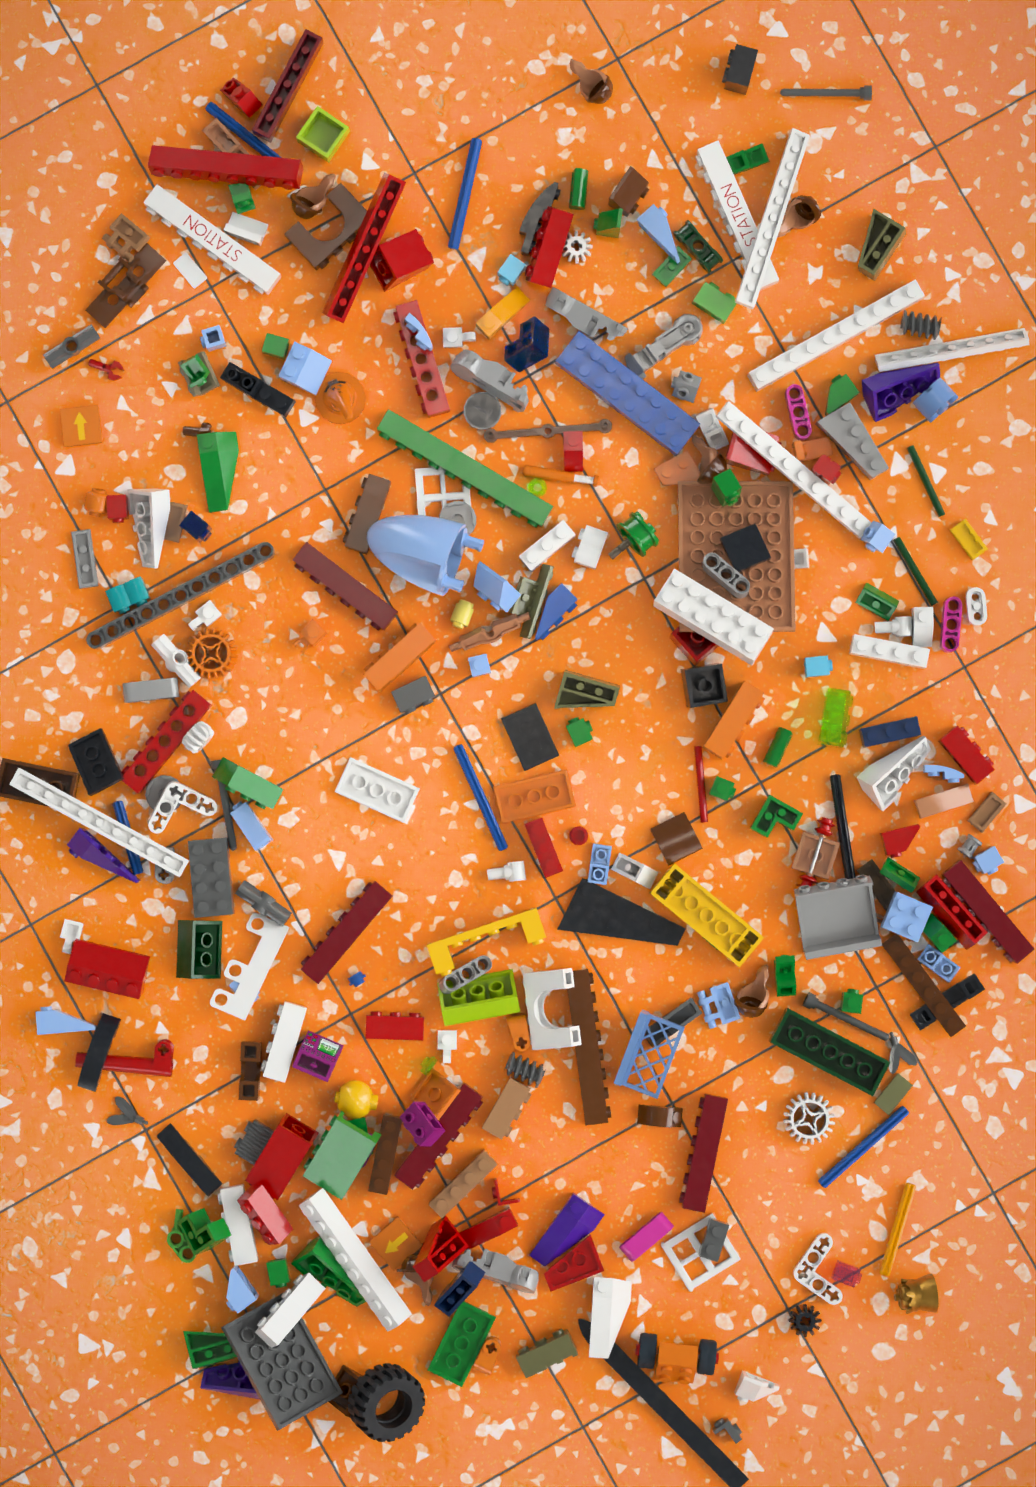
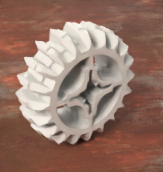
M805 1092V1099H802L798 1094V1102L794 1099L790 1100L794 1104L793 1107L786 1105L790 1113H783L784 1116H789V1119H784L783 1123L790 1124L785 1127V1130L789 1131L792 1129L793 1131L789 1136L793 1137L797 1134L795 1141L799 1142L802 1137L803 1144H806L807 1139H810V1144L813 1145L814 1138L819 1143L822 1142L820 1136L823 1135L824 1138H827L828 1136L824 1132L826 1130L829 1132L833 1131L828 1125H835L834 1121L829 1120V1118L835 1117V1114H829L833 1107L829 1106L826 1108L825 1106L828 1105L829 1101L825 1100L821 1103L823 1096H818L816 1100L815 1093H812L811 1098H809L808 1093ZM805 1103H815L822 1109L811 1112ZM800 1106L802 1116L794 1122V1113ZM806 1112L811 1116L814 1115V1119H812L813 1127L808 1121L804 1122L805 1115H807ZM824 1115V1124L818 1131L816 1121ZM808 1125L813 1134L801 1133L796 1128Z

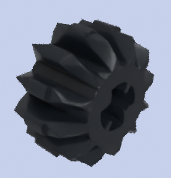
M803 1304V1310L797 1305L796 1309L798 1312H790L795 1318H789L788 1321L794 1323L790 1326L791 1330L797 1328L796 1335H800L803 1331V1336L807 1337V1331H809L813 1336L815 1333L812 1329H820L815 1324L822 1322L821 1318H816L820 1313L819 1311L813 1312L815 1308L813 1305L808 1310L807 1304ZM803 1316L806 1318L810 1317L809 1323L806 1325L805 1323H800V1321H803L801 1319Z

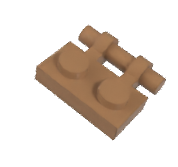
M122 213L109 227L114 231L112 236L106 233L102 237L110 249L116 250L121 258L129 262L134 259L130 251L134 248L139 252L151 238ZM120 238L126 241V244L124 246H121L118 243V240Z

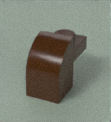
M639 1104L637 1124L669 1128L681 1127L683 1108Z

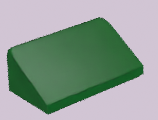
M866 583L855 603L889 621L899 604V600Z

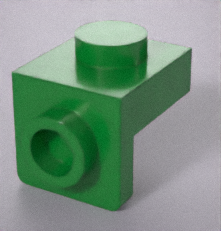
M197 354L181 363V368L191 380L188 385L190 388L196 385L200 387L207 382L206 378L210 371Z

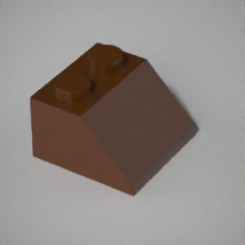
M630 166L609 197L608 205L614 209H623L622 214L626 217L630 213L633 215L639 207L637 204L639 199H644L650 190L647 188L649 182Z
M343 1365L335 1378L343 1393L328 1402L345 1416L350 1417L348 1412V1404H351L348 1401L349 1394H352L351 1389L353 1385L357 1384L359 1376L362 1377L363 1375Z

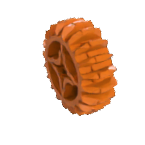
M205 628V635L198 631L199 638L194 635L192 636L195 643L188 642V645L192 646V650L186 649V652L192 655L187 657L188 660H193L189 666H196L194 669L196 673L201 670L200 677L202 678L207 673V679L209 680L212 674H214L215 679H218L219 672L223 677L226 676L223 670L226 669L231 672L232 669L228 667L229 663L234 666L236 664L234 661H231V658H238V655L232 654V651L237 650V647H231L235 641H227L230 638L229 634L222 637L224 634L223 630L216 634V628L212 629V633L209 632L208 628ZM209 638L220 640L213 646H207L203 642ZM224 644L227 648V658L225 661L219 655ZM198 646L204 651V656L200 663L196 657ZM205 647L212 651L215 649L216 657L219 660L213 657L208 658L207 655L209 654ZM210 661H216L220 665L216 669L203 668Z

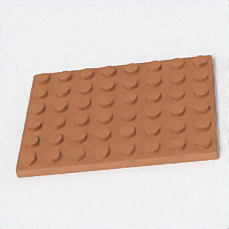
M678 481L679 572L774 628L773 632H795L793 482L738 481L742 487L738 502L732 506L726 505L722 507L711 489L712 483L705 481L700 483L697 481ZM756 523L771 559L739 572L750 583L749 593L746 597L740 599L734 597L703 570L702 563L706 554L716 553L731 565L720 538ZM713 560L706 562L710 567L716 566V562ZM723 572L721 574L722 578L724 579L731 578V575L728 572ZM742 584L736 586L738 591L746 590ZM679 622V632H695Z

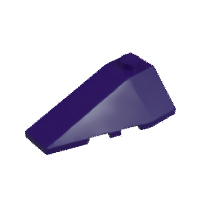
M932 363L888 371L863 379V397L873 420L877 422L892 416L902 404L905 403L907 405L917 393L926 391L931 384L940 378V364Z
M79 828L67 844L70 847L68 851L75 858L79 856L132 882L139 883L141 881L85 828Z
M573 1192L529 1256L543 1266L548 1265L594 1231L605 1214Z
M239 1361L230 1365L224 1364L204 1369L201 1389L259 1399Z

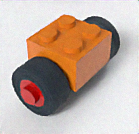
M641 1333L639 1344H636L635 1355L638 1356V1367L653 1369L656 1358L655 1380L664 1383L673 1381L683 1385L693 1384L696 1369L698 1374L713 1375L715 1364H718L719 1361L717 1342L715 1340L701 1339L699 1349L698 1346L660 1342L657 1348V1334Z

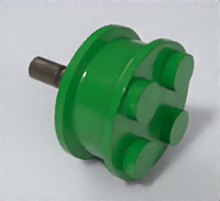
M638 511L635 513L631 512L629 514L630 518L624 523L619 522L617 524V528L625 540L608 554L612 560L629 546L638 555L644 557L649 548L659 545V539L654 534L656 530L650 523L646 524L643 521L644 519Z

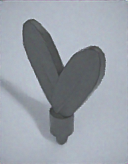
M890 1032L891 1038L889 1040L892 1045L889 1061L891 1062L889 1065L890 1072L894 1074L898 1070L900 1057L909 1065L916 1066L917 1060L915 1056L903 1045L899 1044L897 1036Z
M115 1097L116 1105L124 1114L109 1117L107 1119L108 1124L124 1125L135 1122L140 1125H148V1121L138 1116L124 1098Z

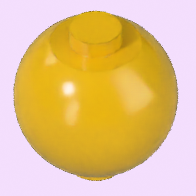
M352 1080L344 1083L339 1091H335L334 1103H337L340 1113L341 1111L345 1113V1117L359 1119L366 1116L370 1110H376L378 1095H373L371 1088L364 1082Z

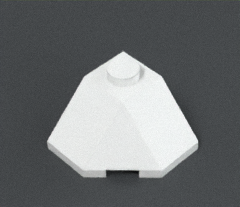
M742 1370L734 1393L738 1396L737 1399L748 1403L749 1400L754 1402L778 1391L780 1386L777 1383Z

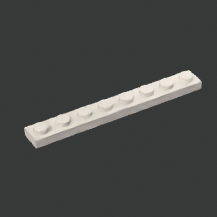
M1021 328L875 355V362L878 371L883 372L1010 348H1020L1030 344L1026 329Z

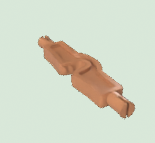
M527 612L519 616L512 614L495 620L491 623L492 632L487 633L484 628L478 627L460 636L459 641L450 644L449 648L451 652L461 648L466 651L480 644L496 642L504 634L520 628V623L530 620L531 617Z

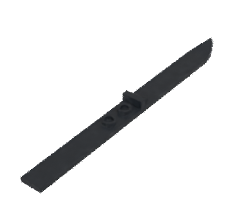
M578 1319L582 1335L587 1343L590 1344L591 1322ZM614 1343L609 1358L604 1360L729 1487H742L749 1478Z

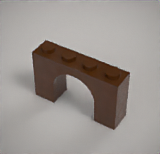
M342 183L337 185L327 195L328 200L343 215L345 220L343 231L337 238L330 241H320L314 238L299 221L285 233L288 241L316 271L319 268L321 270L325 268L333 255L335 257L344 250L343 246L347 242L351 244L354 241L367 212Z

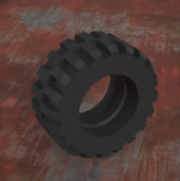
M385 1363L383 1366L380 1364L376 1365L374 1369L366 1370L362 1377L359 1376L356 1385H353L351 1389L352 1394H349L348 1399L351 1403L348 1404V1412L355 1425L369 1438L378 1442L395 1441V1438L401 1439L405 1437V1433L409 1434L413 1430L412 1427L414 1425L417 1426L420 1421L419 1417L424 1412L422 1407L425 1406V1393L419 1381L401 1366ZM398 1390L394 1405L387 1412L376 1415V1407L381 1398L391 1391Z

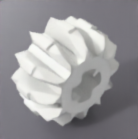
M575 231L574 237L571 233H568V239H566V245L563 248L566 251L563 252L562 256L570 255L568 262H571L573 258H575L576 264L579 263V258L585 262L586 257L584 255L591 256V252L588 250L593 249V245L588 244L591 238L584 239V232L581 233V236H578V231ZM578 243V246L582 248H579V251H575V248H571V246L574 247V244Z
M199 721L183 737L182 744L188 751L198 753L213 737L214 731L208 724Z

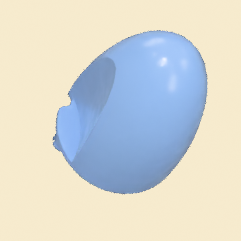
M424 515L386 517L375 522L367 532V542L370 550L383 565L410 583L441 596H444L449 589L458 592L462 591L464 581L456 579L455 576L464 548L468 547L481 552L484 545V540L468 536L465 524Z

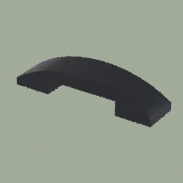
M974 973L943 991L942 994L954 1009L966 1000L984 991L985 988ZM923 1004L910 1014L920 1031L937 1020L926 1004Z
M102 1014L82 1066L77 1084L78 1087L96 1092L112 1041L117 1034L121 1022L120 1018Z

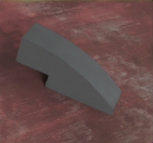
M689 998L662 1018L684 1027L701 1015L702 1012L694 1000ZM657 1021L649 1026L651 1033L661 1029ZM671 1027L665 1031L668 1037H670L679 1030ZM663 1031L653 1035L657 1045L666 1040ZM646 1038L650 1046L655 1047L651 1038Z

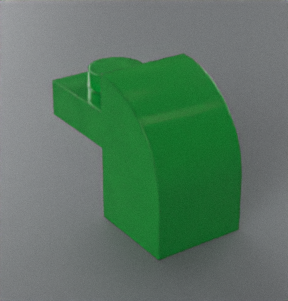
M241 183L228 185L237 214L256 209L249 185Z
M781 955L775 957L774 974L777 997L796 995L795 956Z

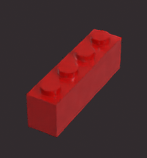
M550 206L547 207V210H544L542 214V227L538 229L536 239L538 240L536 246L531 250V263L525 270V280L552 288L574 214Z
M937 874L916 891L926 904L933 907L932 911L966 950L975 945L988 933Z

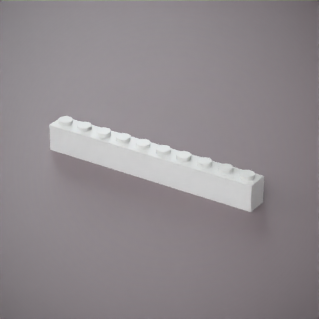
M915 279L755 368L747 376L756 392L921 301L925 295Z

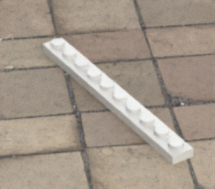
M794 128L790 130L735 303L749 309H754L810 137L809 134Z
M731 402L725 403L715 416L856 537L861 538L865 529L872 522Z
M18 768L9 784L178 877L181 876L189 862L188 859L21 768Z

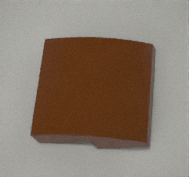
M685 812L650 829L668 866L703 849Z

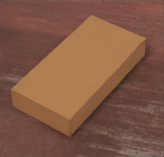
M170 501V512L164 540L180 542L188 505Z
M991 792L967 821L983 833L1007 803L994 792Z

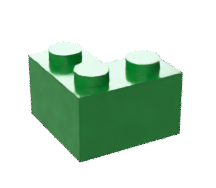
M768 795L749 829L768 838L776 822L793 831L803 813Z
M205 1208L187 1214L177 1221L194 1256L211 1250L232 1235L224 1218L211 1222Z

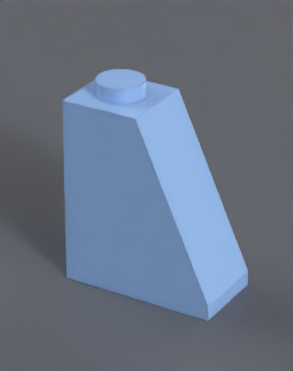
M240 801L232 807L234 811L230 814L255 851H259L273 841V838L247 802L242 803Z

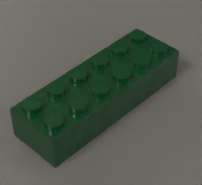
M787 1007L769 1039L770 1043L871 1096H874L891 1063Z

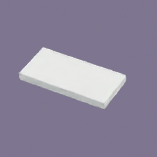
M350 757L335 792L405 823L420 788Z

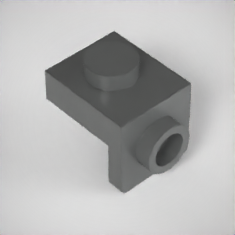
M721 1418L713 1424L715 1427L712 1430L715 1435L725 1428L736 1444L742 1440L740 1434L743 1432L736 1423L733 1425L728 1418L725 1420Z

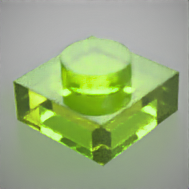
M433 1055L430 1058L426 1056L420 1064L422 1066L420 1071L427 1075L438 1059Z

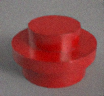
M581 826L574 827L569 833V839L575 845H583L588 840V832Z

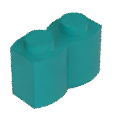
M141 576L105 591L114 613L119 612L120 615L129 612V607L137 605V607L144 605L151 598Z

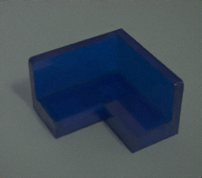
M535 316L520 324L519 339L505 346L504 361L516 371L521 372L547 358L550 329Z

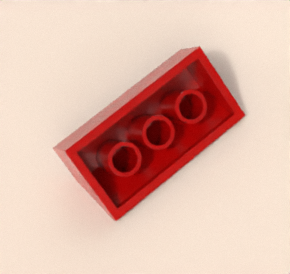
M76 938L68 961L64 982L140 999L145 986L150 956Z

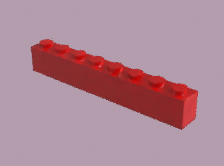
M152 145L148 160L150 173L156 177L170 176L175 179L190 178L195 181L201 179L214 183L221 181L230 184H247L249 186L262 185L268 188L282 187L287 190L300 189L304 170L301 159Z
M384 172L322 312L324 315L341 323L345 322L404 189L405 181Z

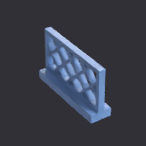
M642 1009L614 1084L623 1085L658 1099L685 1027L650 1014ZM651 1019L659 1023L660 1030L651 1033L648 1026ZM671 1027L678 1029L677 1037L669 1040L665 1030ZM663 1031L667 1041L657 1045L653 1035ZM650 1037L655 1047L644 1050L642 1041ZM668 1044L671 1054L663 1058L659 1047ZM656 1049L660 1059L650 1063L646 1053ZM644 1055L647 1065L638 1068L635 1059L638 1056ZM662 1062L665 1068L664 1072L656 1075L652 1065ZM649 1067L653 1077L644 1081L640 1070ZM637 1072L641 1082L635 1085L627 1082L629 1075ZM655 1079L658 1086L656 1093L649 1091L645 1083Z

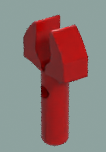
M90 359L88 362V366L107 372L108 379L112 381L119 380L122 377L114 375L111 370L117 368L125 371L120 362L115 360L110 365Z

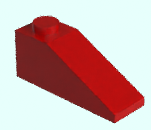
M508 1207L459 1233L469 1246L466 1248L467 1250L512 1230L518 1226V1222L511 1208Z

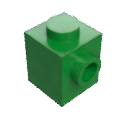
M579 717L568 721L569 725L566 726V729L575 748L593 740L590 733L593 729L589 720L585 722L584 718L579 719Z
M716 776L709 795L728 801L735 794L736 788L733 787L735 783Z
M848 989L847 992L842 991L840 1011L861 1014L863 994H859V990Z
M287 1257L267 1261L270 1286L275 1285L276 1288L287 1286V1283L291 1281Z

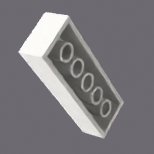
M676 569L672 571L653 604L655 608L751 666L774 630L771 626Z

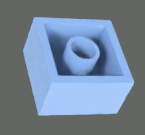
M894 892L880 927L918 942L933 907L902 893Z

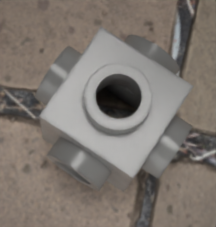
M680 370L679 376H674L671 388H674L672 396L694 403L702 377Z

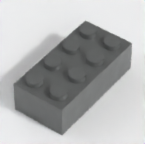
M228 838L188 841L194 918L235 914Z

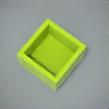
M317 106L297 134L296 140L329 163L350 133V129L347 125Z

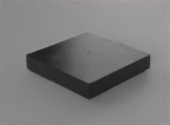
M756 523L720 538L732 567L738 572L771 559Z

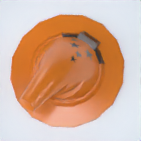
M335 372L325 376L314 400L316 408L323 418L331 423L343 425L351 423L360 417L365 408L366 395L364 387L357 378L349 373Z

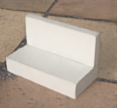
M232 212L229 223H226L224 227V232L230 236L261 246L269 225Z

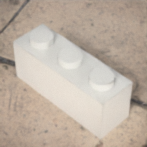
M562 520L519 555V559L530 572H533L571 541L576 534Z

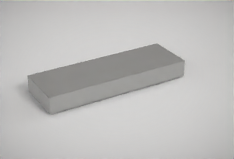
M91 529L73 531L71 535L79 589L97 587L99 584Z

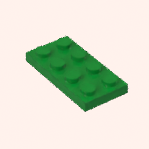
M464 1301L457 1308L427 1370L462 1387L496 1316Z

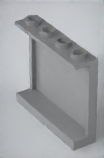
M858 875L853 879L841 878L836 882H820L815 886L803 885L798 889H794L803 952L806 960L882 946L872 889L873 882L870 875Z

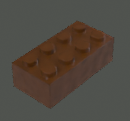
M2 758L0 765V797L48 806L9 785L18 768H21L76 798L80 779L79 773Z

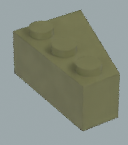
M874 208L858 263L859 272L873 281L877 279L906 235V228Z
M565 670L554 709L615 706L620 685Z
M561 1328L553 1332L552 1337L548 1339L543 1337L535 1342L536 1345L531 1348L525 1346L518 1350L519 1354L516 1355V1359L526 1378L542 1372L556 1363L560 1364L570 1356L575 1357L578 1355V1349L568 1329L563 1331Z

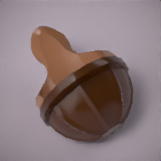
M570 59V69L580 78V91L588 103L596 104L607 102L613 93V84L609 76L598 69H587L582 62Z
M335 174L326 175L318 186L305 187L297 193L290 195L292 208L297 216L303 219H310L322 212V208L326 204V193L334 184Z
M800 195L791 200L786 208L777 237H783L791 228H807L820 219L822 215L821 209L812 196Z
M694 434L692 442L702 455L699 468L700 477L697 482L700 483L703 480L712 483L713 477L727 470L726 461L715 448L709 447L702 438Z
M768 965L761 966L757 970L756 979L743 986L734 999V1005L745 1017H758L767 1009L769 993L765 985L769 978Z
M412 1254L404 1260L401 1269H397V1272H403L407 1279L420 1286L423 1301L427 1306H430L433 1298L430 1285L434 1278L432 1277L423 1282L413 1268L418 1254Z

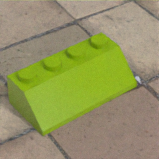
M513 969L483 974L450 994L443 993L439 989V983H437L445 1026L520 1012ZM451 980L446 981V986L448 988H453V983Z

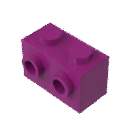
M414 1101L400 1116L404 1127L410 1131L415 1143L419 1146L431 1147L445 1132L425 1102Z

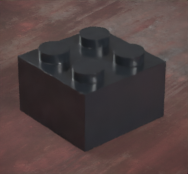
M736 44L735 50H730L727 65H730V68H725L722 83H725V90L746 95L758 53L757 49Z
M721 663L680 669L686 707L694 708L728 702Z

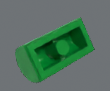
M575 168L572 172L570 209H585L589 172L586 169Z
M778 727L763 762L778 768L793 735L791 731Z

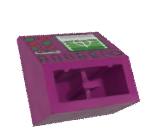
M308 1030L292 1067L328 1082L344 1045Z

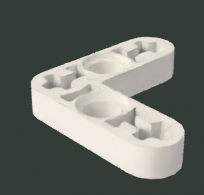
M171 781L166 785L148 820V827L153 833L163 832L178 803L206 816H212L216 813L217 804L212 798L177 781ZM176 785L178 791L182 793L183 789H185L186 791L182 796V800L179 799L181 795L178 793H174L173 795H171V790L169 788H174ZM191 793L197 796L196 801L192 804L186 801V796ZM201 797L204 798L202 800L203 803L209 804L211 802L212 810L205 811V807L201 804L199 808L196 807L200 803ZM168 802L171 805V809L168 812H162L160 810L162 803ZM158 812L160 815L165 816L166 819L161 817L160 824L162 826H157L156 829H154V825L152 824V822H156L158 820L159 816L156 815V813Z
M820 1233L794 1268L793 1275L799 1283L826 1302L837 1305L843 1298L841 1290L815 1272L833 1245V1239L829 1234ZM828 1237L827 1241L829 1244L827 1246L823 1245L821 1248L824 1251L823 1254L813 1248L815 1245L817 1247L821 1245L820 1238ZM811 1252H815L819 1256L818 1261L815 1263L808 1261V1255ZM804 1261L813 1267L811 1270L809 1268L806 1269V1277L798 1278L799 1274L797 1271H802L805 1268V1265L802 1264ZM816 1279L823 1281V1287L820 1290H816L812 1286L813 1281ZM827 1285L830 1286L828 1290L832 1293L837 1291V1300L833 1299L831 1301L830 1295L826 1292L824 1296L821 1294L826 1290Z

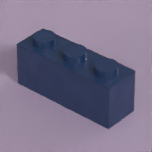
M917 716L859 729L863 748L921 735Z
M469 1261L441 1292L434 1306L450 1317L477 1288L486 1272L472 1261Z

